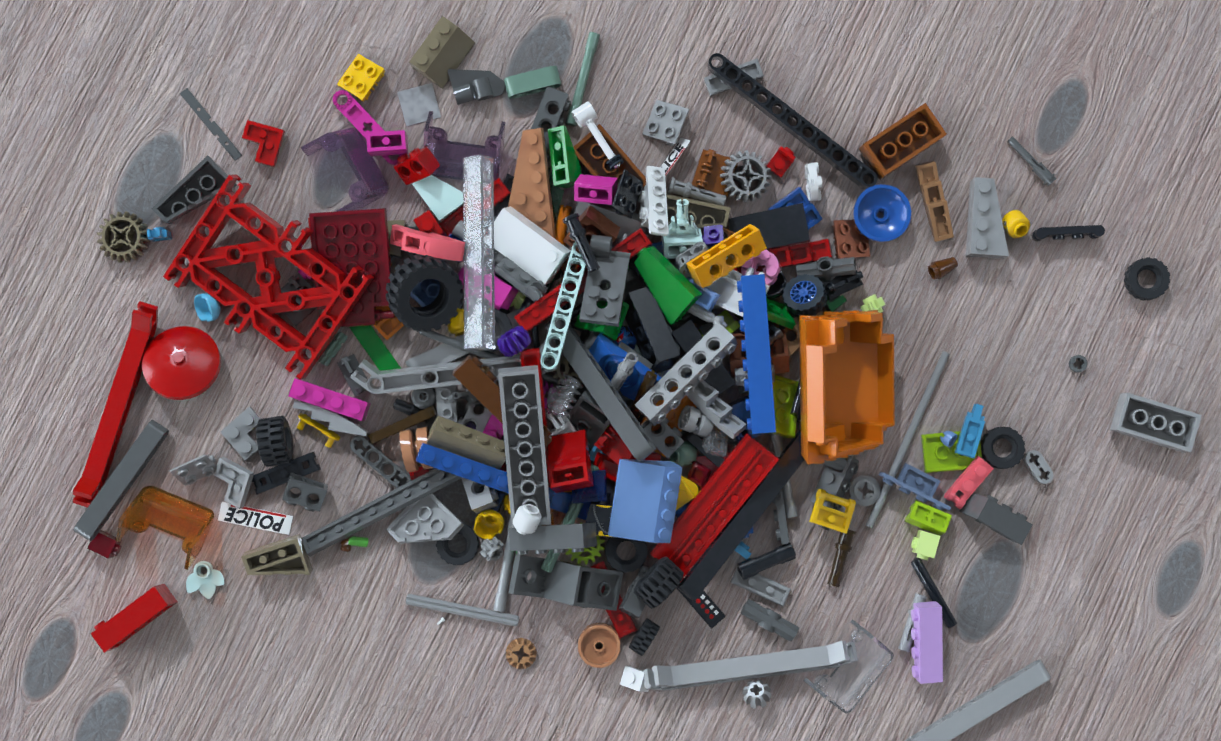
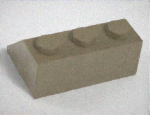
M442 16L409 63L413 69L443 89L450 79L448 69H457L475 42L458 26Z

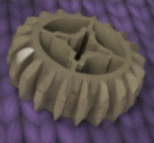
M125 211L124 214L117 212L116 216L110 214L111 220L109 221L105 218L104 222L106 225H99V228L103 229V231L97 232V235L102 237L97 242L103 244L100 246V250L105 251L104 255L106 257L110 256L112 261L117 259L119 263H122L124 260L130 263L131 258L137 260L136 254L143 256L142 248L148 249L144 245L145 242H150L148 238H145L147 236L145 229L148 226L145 223L142 224L143 219L137 218V215L134 213L130 215L129 212ZM121 223H132L129 227L126 226L123 229L117 227ZM135 230L137 231L136 243L133 241V236L136 233ZM111 232H113L114 239L110 242ZM120 233L125 234L127 241L121 240L123 238H121L122 235ZM124 245H127L131 248L130 250L125 252L116 251L118 248H122Z

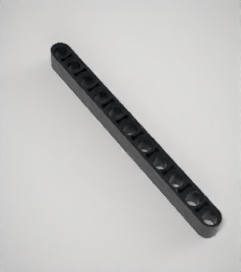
M720 53L710 56L707 67L712 74L862 189H868L877 183L878 177L873 170ZM713 60H719L722 65L721 67L716 68L712 65L711 62ZM733 71L737 77L729 79L727 72ZM749 83L752 89L745 91L742 88V84ZM763 94L767 101L761 103L758 101L757 96ZM779 106L782 113L775 114L772 111V107ZM790 117L794 118L797 125H789L787 119ZM804 129L811 131L812 136L810 138H806L803 135L802 131ZM818 141H824L827 148L820 149ZM834 152L841 154V161H836L833 158ZM849 164L856 166L857 171L855 173L848 170ZM865 175L871 177V184H866L863 181Z
M801 429L780 454L778 462L679 584L678 589L692 601L702 593L805 460L801 455Z

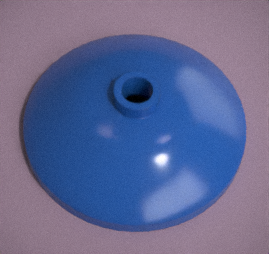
M885 184L874 185L863 191L856 200L853 211L854 221L859 231L865 237L877 242H888L902 235L909 226L911 206L904 193L896 187ZM877 213H883V218H878Z

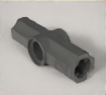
M821 257L817 262L797 264V276L804 274L814 275L816 278L818 277L828 282L836 276L856 274L855 258L849 257L832 260L830 257Z
M747 599L740 612L757 622L762 628L771 633L775 632L788 641L792 642L798 633V626L782 618L775 611L762 607L753 600Z

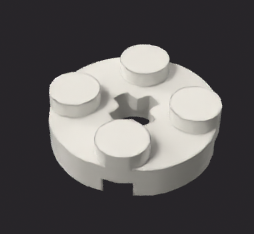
M818 162L805 164L806 193L809 201L821 200V191L818 188L822 187V178L817 176L819 174Z

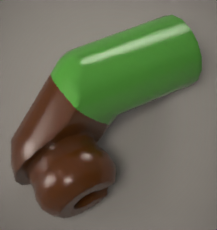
M352 536L343 539L340 543V549L344 552H350L351 546L367 547L368 538Z

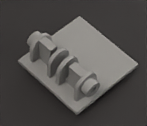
M656 100L643 135L667 142L666 144L674 146V144H677L678 136L682 132L681 129L684 127L683 124L688 117L690 109Z
M204 454L169 471L186 486L194 484L203 477L213 475L217 465L214 463L216 460L213 455Z

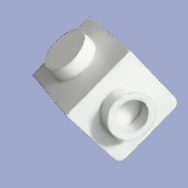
M625 666L620 684L639 692H648L649 689L645 687L644 672L631 666Z

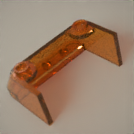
M145 486L120 517L116 541L120 542L128 530L142 533L149 526L184 540L182 550L187 553L184 569L188 570L203 547L213 523L214 513L209 508L155 486Z

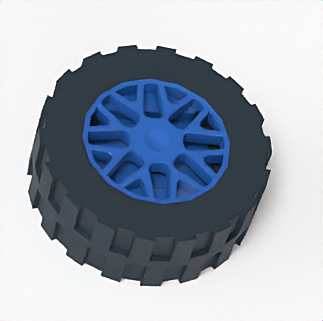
M798 275L792 278L789 283L787 282L786 287L783 289L784 303L788 311L795 317H799V315L816 316L826 306L827 293L822 281L814 275Z

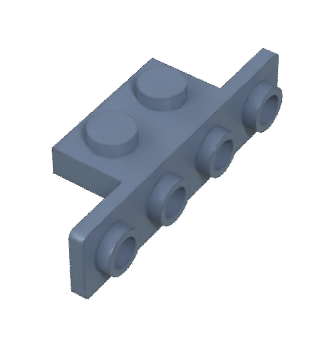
M907 463L904 464L897 479L886 473H879V476L883 477L882 481L891 486L896 484L900 486V491L908 495L910 492L916 494V499L927 503V501L933 503V508L944 511V509L950 511L952 508L933 498L940 480Z

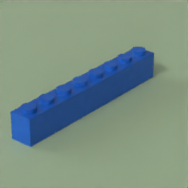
M765 274L741 276L740 281H737V292L742 295V300L738 301L739 312H743V320H740V332H744L745 340H741L742 352L746 351V359H742L743 371H747L748 378L744 379V389L749 392V399H745L746 411L750 410V418H747V430H751V434L775 433L776 424Z

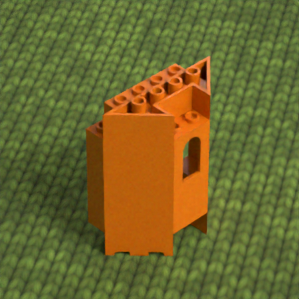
M854 310L843 312L823 311V315L819 316L799 315L801 455L808 465L813 463L823 464L825 460L835 461L836 458H847L848 455H858L860 452H864V450L876 449V447L883 444V431H887L888 427L895 426L894 334L883 333V313L878 312V310Z

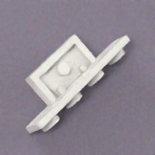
M647 166L646 185L638 198L641 206L639 218L641 219L642 227H648L650 234L667 236L669 229L665 169Z

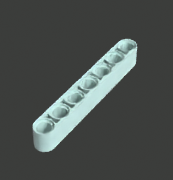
M574 242L541 356V366L547 372H552L558 367L586 268L581 254L576 252V242ZM574 264H578L581 267V270L577 273L572 272L570 269ZM568 283H574L576 289L574 291H567L565 286ZM567 301L571 304V307L568 310H563L560 308V304ZM557 320H563L566 323L562 329L556 328L554 324ZM552 339H558L560 346L553 348L549 345V342ZM548 357L555 360V364L551 367H547L544 364V360Z

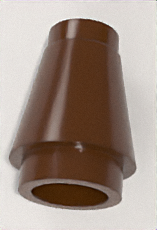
M951 257L931 262V265L928 266L931 278L934 280L943 278L958 267L957 260Z

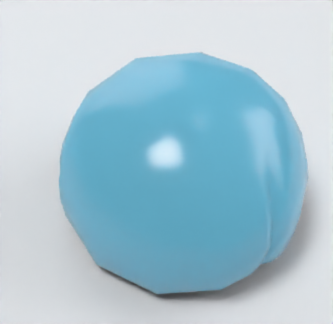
M208 293L195 296L194 306L199 319L207 322L216 320L221 311L220 302Z

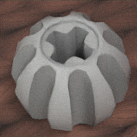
M758 679L757 682L749 681L747 683L748 687H744L742 693L745 703L747 705L751 704L750 707L755 709L757 706L765 707L767 705L766 701L770 702L771 699L770 687L768 684H763V680Z

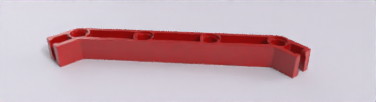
M139 301L137 304L138 310H133L131 330L82 477L73 489V495H75L73 503L87 508L106 483L143 372V355L153 340L157 329L158 307Z

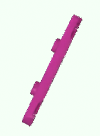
M339 90L333 95L332 99L336 108L365 139L366 133H370L368 130L364 131L366 123L368 125L373 124L371 132H384L380 125L347 91ZM341 95H345L348 98L345 105H340L337 102ZM389 155L382 156L391 165L398 163V160L389 159Z

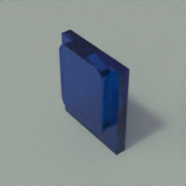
M606 470L592 471L594 486L572 490V503L607 501Z

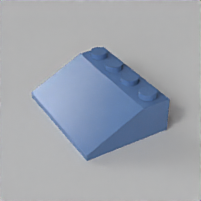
M619 459L608 535L651 543H671L682 467L672 461L642 460L639 462L634 459Z

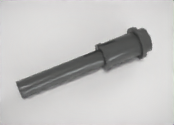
M1013 136L1007 141L1033 168L1032 171L1044 182L1043 185L1049 186L1057 179L1054 176L1055 173L1052 174L1042 162L1038 163Z

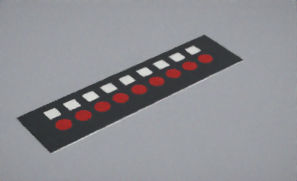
M677 586V590L711 629L726 617L704 590L692 601Z

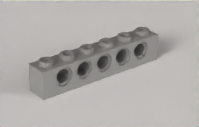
M718 322L635 404L638 411L654 426L664 421L667 416L666 414L671 409L677 408L681 400L685 396L690 395L699 382L704 381L708 373L713 368H717L721 364L722 359L736 349L738 343L735 337ZM716 345L720 346L716 351L711 350ZM706 359L705 363L697 364L699 360ZM686 373H692L689 378H683ZM672 387H678V389L675 392H670V389ZM659 400H664L662 405L656 406Z

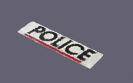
M680 138L661 165V168L665 169V177L690 140Z
M226 502L221 503L218 521L287 535L290 533L293 516L246 506L239 509Z

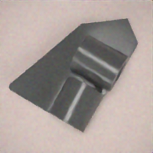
M448 69L457 105L473 100L482 101L503 94L505 89L504 81L491 71Z

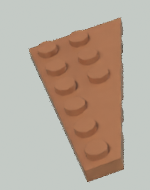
M543 128L523 130L508 207H513L556 239Z

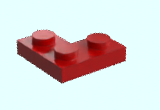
M247 120L242 139L260 144L255 162L275 168L285 131Z

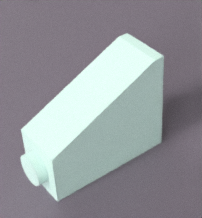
M433 175L412 184L440 222L470 200L467 194Z

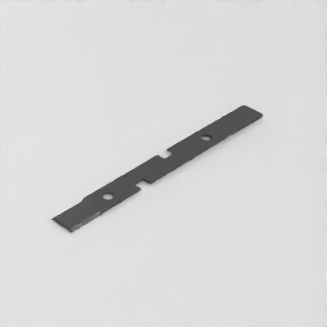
M184 89L180 93L184 100L212 134L219 136L217 140L235 161L240 158L242 154L215 121L211 123L209 120L211 116L189 89Z

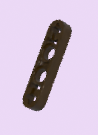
M431 406L373 432L368 437L371 444L377 443L400 431L436 416L437 413L434 406Z

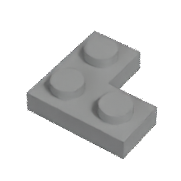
M250 406L220 431L245 461L258 451L257 443L249 433L257 427L258 420L261 419Z
M225 457L219 458L214 476L229 483L224 501L239 509L243 508L254 473Z

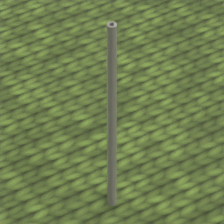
M942 351L888 475L894 478L950 355L945 351ZM883 484L880 496L875 502L865 526L873 528L891 485Z

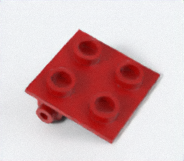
M612 424L594 444L618 465L619 459H631L633 456Z

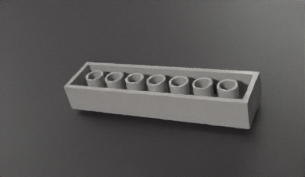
M538 365L498 369L512 528H515L512 521L518 508L526 504L534 505L539 509L542 519L538 526L551 525Z

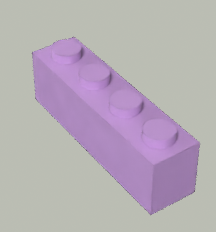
M936 601L913 603L914 609L911 610V618L914 621V628L911 629V636L914 640V647H912V657L914 659L912 675L920 684L943 682L942 606Z

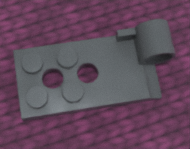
M592 235L590 247L600 268L594 272L587 273L579 318L580 322L619 327L631 253L612 251V237ZM602 283H609L611 285L608 290L600 289ZM599 301H606L608 305L600 309L597 307V303Z

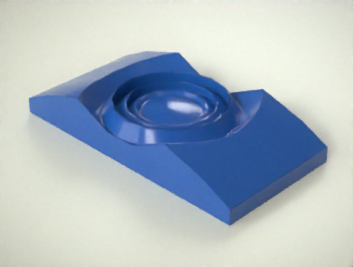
M601 333L589 349L611 381L618 370L619 363L623 362L627 352ZM637 361L633 367L632 374L626 378V381L620 388L622 395L635 400L646 372L652 370ZM657 375L654 385L661 379L659 375Z

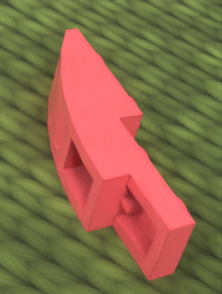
M398 224L392 225L390 244L402 247L401 250L424 256L428 255L434 258L463 261L465 242L436 233L428 234Z

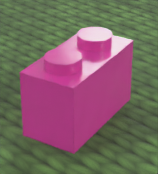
M405 130L366 133L367 152L370 156L409 154L408 136Z
M580 174L574 183V201L612 205L618 189V178Z

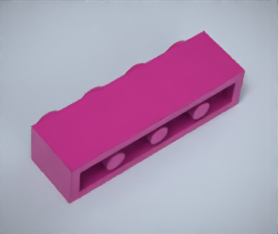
M294 378L288 397L360 421H365L371 403Z

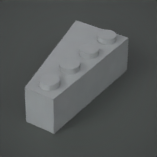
M975 177L970 181L966 256L1004 259L1009 256L995 181L992 178Z

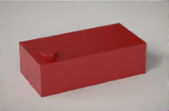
M165 584L154 586L107 622L103 620L98 623L91 635L104 653L119 647L178 601Z

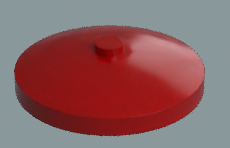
M189 326L174 327L160 333L150 342L142 360L143 375L149 386L160 396L172 400H186L202 394L215 382L221 368V355L215 341L206 332Z

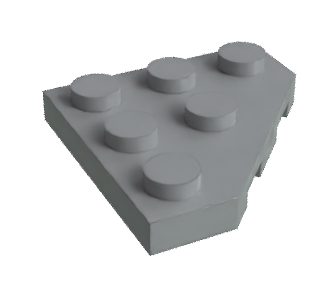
M432 493L407 506L386 530L397 542L403 544L451 540L464 524Z

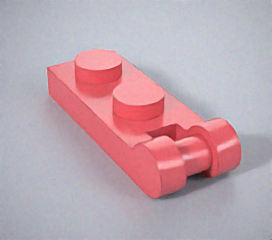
M977 455L948 489L944 498L952 501L955 507L961 509L994 468ZM958 490L962 492L959 497L956 495Z

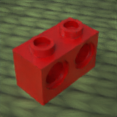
M425 147L422 149L416 148L409 155L404 153L397 159L398 163L393 168L407 186L430 176L440 164L429 148Z

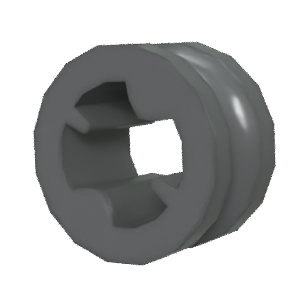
M1075 355L1070 358L1068 364L1073 372H1082L1087 368L1088 363L1084 356ZM1076 358H1079L1078 361L1082 360L1083 364L1080 365V369L1073 366Z

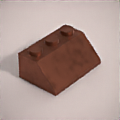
M780 329L785 337L775 341L774 345L770 347L771 365H774L775 374L790 372L785 329ZM744 333L732 334L738 343L736 349L729 354L732 378L735 377V369L743 368L742 359H746V351L742 352L741 340H745Z

